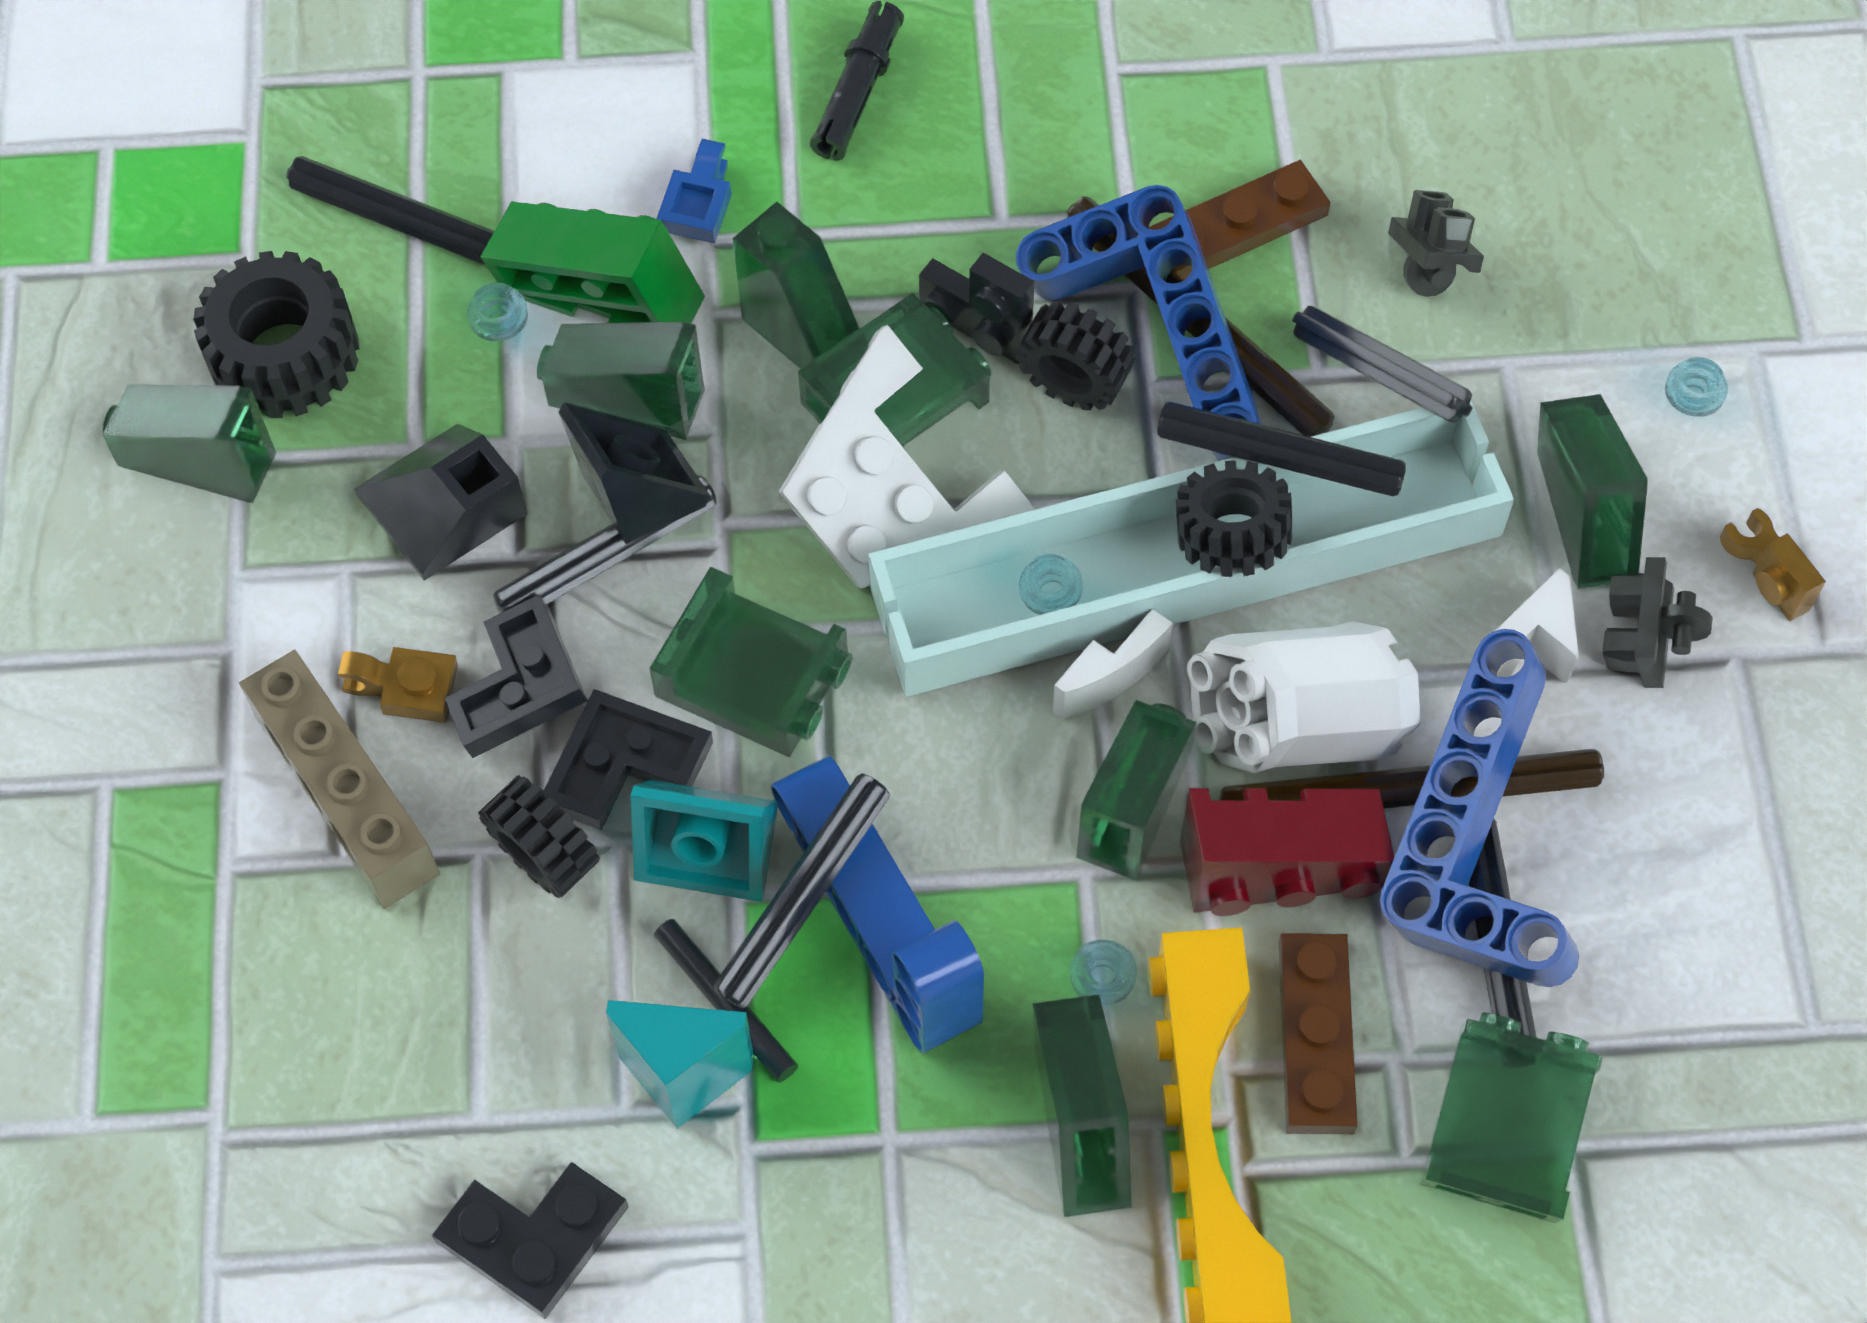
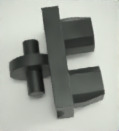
M1414 190L1408 218L1391 217L1388 234L1409 254L1403 266V277L1406 284L1416 294L1425 297L1436 296L1444 292L1452 284L1456 275V264L1464 266L1469 272L1480 273L1484 255L1470 243L1475 218L1466 211L1453 209L1454 199L1445 192Z
M1646 557L1644 573L1611 576L1609 599L1612 615L1617 617H1639L1638 628H1607L1604 633L1603 657L1607 669L1639 672L1644 688H1664L1669 639H1672L1671 651L1674 654L1687 655L1691 652V642L1707 638L1712 630L1713 617L1705 609L1695 606V593L1680 591L1677 593L1676 604H1673L1674 586L1672 582L1665 579L1667 568L1665 557Z

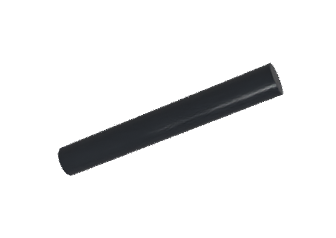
M669 919L661 924L655 931L654 937L716 1010L746 1012L754 1055L778 1083L789 1078L798 1068L796 1061L749 1006L743 1009L736 1007L714 990V983L721 973L677 921Z

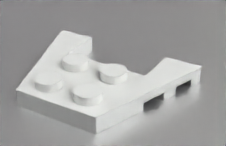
M888 325L882 326L875 332L859 364L850 373L842 386L841 393L823 423L817 427L778 491L853 584L861 589L870 586L869 553L1035 510L1034 506L1006 471H998L953 510L875 414L877 407L923 369Z

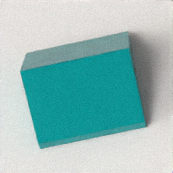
M654 780L633 786L630 798L634 881L762 902L779 801Z
M608 1000L606 1015L619 1059L677 1129L753 1071L754 1053L746 1012Z

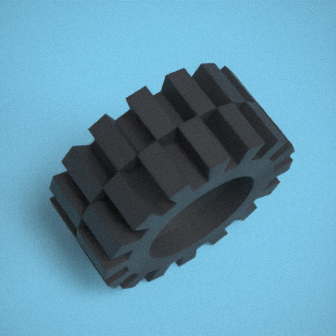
M1060 301L1052 302L1050 306L1045 304L1035 315L1017 347L1018 350L1015 356L1016 360L1021 362L1019 365L1023 374H1032L1029 381L1035 387L1045 386L1047 388L1045 394L1052 399L1055 398L1056 394L1064 397L1063 404L1073 407L1075 402H1079L1082 410L1091 411L1093 406L1098 410L1105 409L1107 404L1111 405L1135 363L1136 358H1133L1135 354L1134 347L1126 345L1129 338L1124 332L1114 333L1112 330L1116 324L1108 318L1104 322L1096 319L1098 312L1090 308L1085 313L1080 312L1079 305L1068 302L1066 308H1064Z
M1236 460L1225 461V470L1221 471L1217 470L1214 463L1204 466V478L1193 472L1187 477V486L1180 485L1177 491L1178 499H1175L1178 545L1180 551H1185V559L1192 565L1200 560V570L1211 574L1215 566H1220L1221 576L1232 577L1233 568H1242L1243 576L1255 574L1254 564L1259 563L1264 570H1267L1274 566V556L1282 559L1287 554V544L1291 545L1292 497L1291 492L1288 493L1286 481L1283 478L1276 481V472L1267 467L1261 474H1258V463L1247 461L1245 469H1236ZM1226 515H1245L1252 517L1251 519L1241 522H1224L1217 520L1218 518Z
M516 776L478 812L481 823L487 827L486 830L489 835L499 842L497 845L503 852L508 853L514 859L513 862L520 869L523 868L527 872L531 880L535 883L539 882L543 890L549 894L552 893L557 898H562L600 860L594 844L589 842L586 833L573 823L574 819L567 812L564 813L558 807V802L551 796L547 797L541 787L535 783L532 784L524 776Z

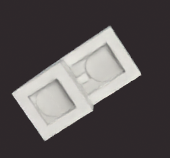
M1151 609L1114 654L1095 640H1092L1054 685L1052 713L1062 720L1083 714L1103 705L1137 683L1169 652L1173 622Z

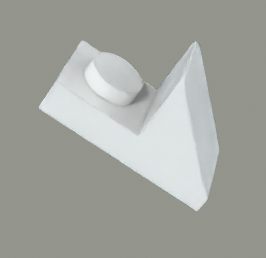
M1559 568L1495 631L1513 629L1524 634L1533 645L1543 666L1564 683L1568 682L1578 659V644L1570 576ZM1512 659L1505 662L1499 668L1497 676L1508 677L1516 674L1524 665L1525 660Z

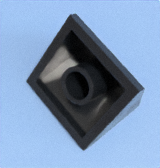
M563 402L558 413L581 473L625 544L706 507L711 498L710 494L667 430Z

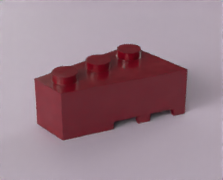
M1189 788L1180 844L1194 913L1211 911L1216 916H1231L1248 910L1251 905L1277 902V905L1281 907H1297L1312 902L1316 896L1342 893V896L1345 898L1357 899L1373 895L1384 886L1395 856L1379 789H1303L1300 793L1301 801H1269L1266 788H1247L1243 792L1244 801L1211 800L1208 788Z

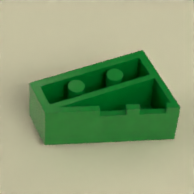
M511 201L481 255V259L506 295L574 317L576 311L580 308L609 318L607 328L623 335L626 334L629 326L659 335L661 337L659 347L676 353L705 298L702 289L662 220L646 215L632 217L608 214L598 209L585 211L556 207L549 203L530 204Z

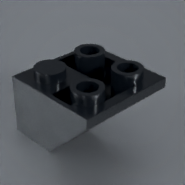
M460 424L454 425L354 488L358 498L424 581L527 515L517 475L483 434Z

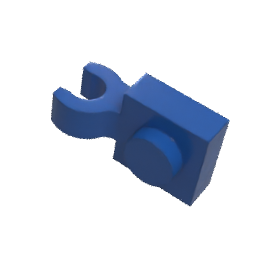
M702 138L691 173L673 170L656 218L657 220H662L670 234L715 244L732 196L730 182L723 181L728 166V161L722 159L725 143Z

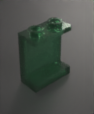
M911 293L798 371L800 402L821 424L840 395V390L850 373L855 370L868 349V344L875 332L882 326L888 325L923 368L875 409V414L902 447L970 400L977 409H981L989 403L991 370L985 358L977 349L973 347L967 349L953 335L952 328L946 317L935 307L928 309L914 293Z
M710 566L649 670L655 697L790 758L800 739L808 741L814 735L823 714V706L820 704L830 686L838 689L842 685L851 667L853 655L848 652L846 628L834 623L828 634H825L735 594L733 576Z
M1482 1012L1479 1021L1466 1019L1460 1028L1420 1185L1555 1224L1564 1219L1570 1195L1566 1188L1595 1074L1600 1071L1603 1057L1587 1052L1589 1042L1584 1039L1550 1031L1548 1032L1547 1039L1543 1040L1519 1033L1521 1023L1514 1019Z

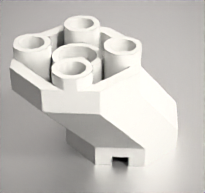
M1354 621L1333 627L1230 634L1210 641L1203 652L1194 654L1187 663L1194 721L1192 725L1193 739L1203 753H1214L1222 765L1252 773H1258L1273 767L1378 760L1396 754L1404 744L1400 743L1399 740L1403 736L1413 733L1421 723L1418 672L1409 658L1398 660L1393 654L1389 645L1398 642L1388 628Z

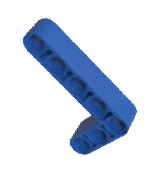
M1148 186L1035 230L1023 238L1016 251V264L1024 276L1035 281L1034 291L1044 299H1063L1145 267L1193 407L1263 425L1194 226L1175 191L1167 186ZM1166 212L1174 214L1170 223L1164 228L1158 230L1148 229L1150 222L1157 215ZM1104 235H1117L1115 243L1106 251H1092L1094 244L1099 238ZM1048 257H1061L1059 264L1054 270L1045 274L1037 273L1042 261ZM1183 265L1192 266L1191 273L1187 279L1175 284L1166 282L1168 275L1176 267ZM1202 318L1212 320L1209 329L1203 335L1195 338L1184 336L1187 327L1193 321ZM1220 372L1230 374L1229 382L1222 390L1213 393L1203 391L1206 380L1213 374ZM1212 451L1218 461L1234 457Z
M1500 629L1484 637L1476 648L1382 888L1380 904L1382 912L1405 940L1414 945L1537 986L1554 987L1562 985L1569 980L1578 968L1579 962L1577 945L1560 920L1547 911L1468 886L1546 681L1544 666L1528 638L1513 629ZM1512 659L1525 660L1524 665L1516 674L1508 677L1497 676L1499 668L1505 662ZM1492 717L1501 718V724L1494 733L1485 737L1474 736L1476 727L1483 720ZM1469 776L1478 778L1475 789L1467 796L1451 797V790L1456 782ZM1445 836L1455 837L1454 845L1449 853L1436 859L1427 857L1429 847L1438 838ZM1422 896L1431 897L1430 907L1423 916L1414 920L1404 919L1405 908L1412 900ZM1483 916L1494 918L1493 927L1488 935L1475 941L1465 939L1467 927L1476 918ZM1544 937L1558 939L1557 949L1548 959L1539 962L1528 960V951L1535 941Z
M829 755L772 783L770 786L774 800L779 801L778 809L803 853L850 786L835 760ZM871 824L826 890V893L918 1051L924 1054L983 1022V966L973 943L958 921L953 920L936 930L934 929L874 825Z

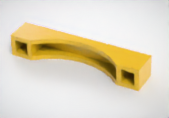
M1243 928L1162 933L1158 956L1148 957V981L1151 997H1162L1165 1020H1155V1045L1158 1061L1170 1062L1172 1085H1162V1109L1165 1126H1177L1179 1151H1169V1173L1172 1192H1184L1187 1218L1176 1219L1178 1254L1180 1261L1192 1260L1194 1278L1193 1287H1184L1186 1323H1292L1284 1257L1256 1230L1236 1201L1219 1163L1211 1126V1084L1214 1069L1226 1040L1245 1014L1250 994Z

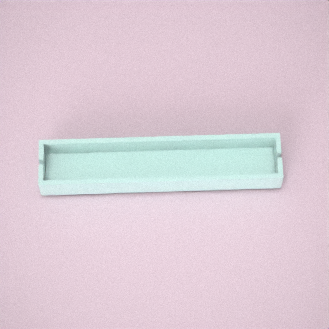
M1471 401L1470 405H1472L1473 409L1469 416H1462L1456 423L1448 422L1422 407L1312 436L1313 438L1403 460L1406 463V472L1401 490L1397 496L1392 497L1258 463V474H1261L1269 467L1276 472V481L1283 478L1288 484V493L1291 492L1292 542L1291 545L1287 544V554L1282 559L1274 556L1273 567L1264 570L1259 563L1254 564V575L1243 576L1242 568H1233L1232 577L1221 576L1220 566H1215L1211 574L1200 570V560L1192 565L1185 559V551H1180L1175 500L1178 499L1177 491L1181 484L1187 486V477L1193 472L1204 478V466L1210 465L1206 464L869 553L870 589L885 636L889 637L890 651L905 697L1083 650L1087 648L1092 640L1101 645L1127 638L1151 609L1175 625L1501 537L1514 498L1494 452L1485 454L1489 440ZM1232 457L1214 462L1217 470L1221 471L1225 470V461L1236 460V469H1245L1247 461L1250 460ZM1226 515L1218 518L1217 520L1224 522H1241L1251 519L1252 517L1245 515Z

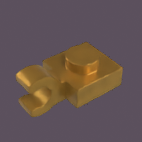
M1759 508L1751 512L1746 522L1748 528L1754 533V537L1742 535L1732 522L1726 524L1720 535V542L1723 548L1733 557L1751 560L1756 563L1752 574L1756 578L1757 586L1762 596L1770 604L1777 605L1789 621L1809 612L1826 581L1788 533L1779 537L1773 528L1770 517Z
M393 647L389 664L381 662L365 653L345 651L342 654L338 677L344 679L342 690L345 693L358 696H380V706L383 715L446 723L449 708L445 697L453 692L458 663L456 655Z

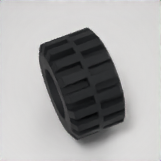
M272 251L259 252V259L248 262L245 256L234 261L236 266L234 270L227 272L221 269L213 276L216 286L214 288L204 287L199 299L202 307L195 308L193 320L197 328L194 330L198 346L217 389L222 390L225 399L233 406L241 403L246 413L255 416L262 409H265L269 418H283L284 411L293 410L295 416L308 413L306 406L317 402L320 407L330 402L329 392L332 389L342 391L348 384L346 372L355 371L358 363L355 351L360 349L359 338L343 288H340L335 275L330 270L324 272L319 261L309 257L302 263L298 253L285 251L282 258H275ZM284 324L303 326L293 337L281 343L273 345L252 344L261 333L272 327Z

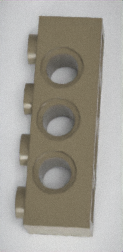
M296 649L239 682L254 716L383 909H386L440 875L427 841Z

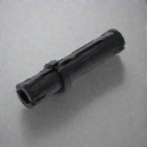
M881 1L872 2L858 37L851 40L845 50L844 57H847L846 65L815 134L810 140L812 150L825 159L829 160L833 147L836 148L832 156L834 161L842 160L845 157L850 139L875 82L879 76L886 73L890 65L891 58H888L889 50L899 28L904 22V14L897 6L889 2L885 3L881 16L879 15L882 7Z

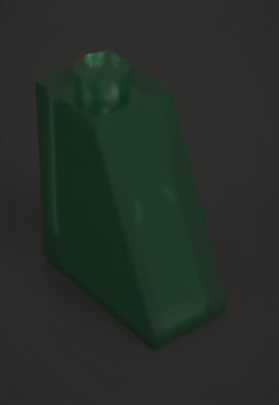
M775 202L733 237L741 317L758 334L823 389L827 390L862 359L868 346L821 237L779 202Z
M686 322L561 324L553 345L546 344L543 347L537 365V378L543 381L548 406L560 409L563 402L667 430L671 437L682 440L687 439L705 391L696 325Z
M128 384L118 405L114 404L109 408L103 422V437L117 466L252 504L276 455V450L252 389L241 386Z
M1596 394L1540 402L1537 454L1573 581L1577 589L1608 585L1611 583L1612 575L1639 573L1648 478L1602 395Z
M1135 700L1082 802L1076 858L1130 879L1138 880L1192 751L1197 722L1187 719L1180 710L1162 703L1149 705Z
M1100 994L1032 1003L1035 1052L1063 1216L1070 1217L1132 1208L1129 1117Z

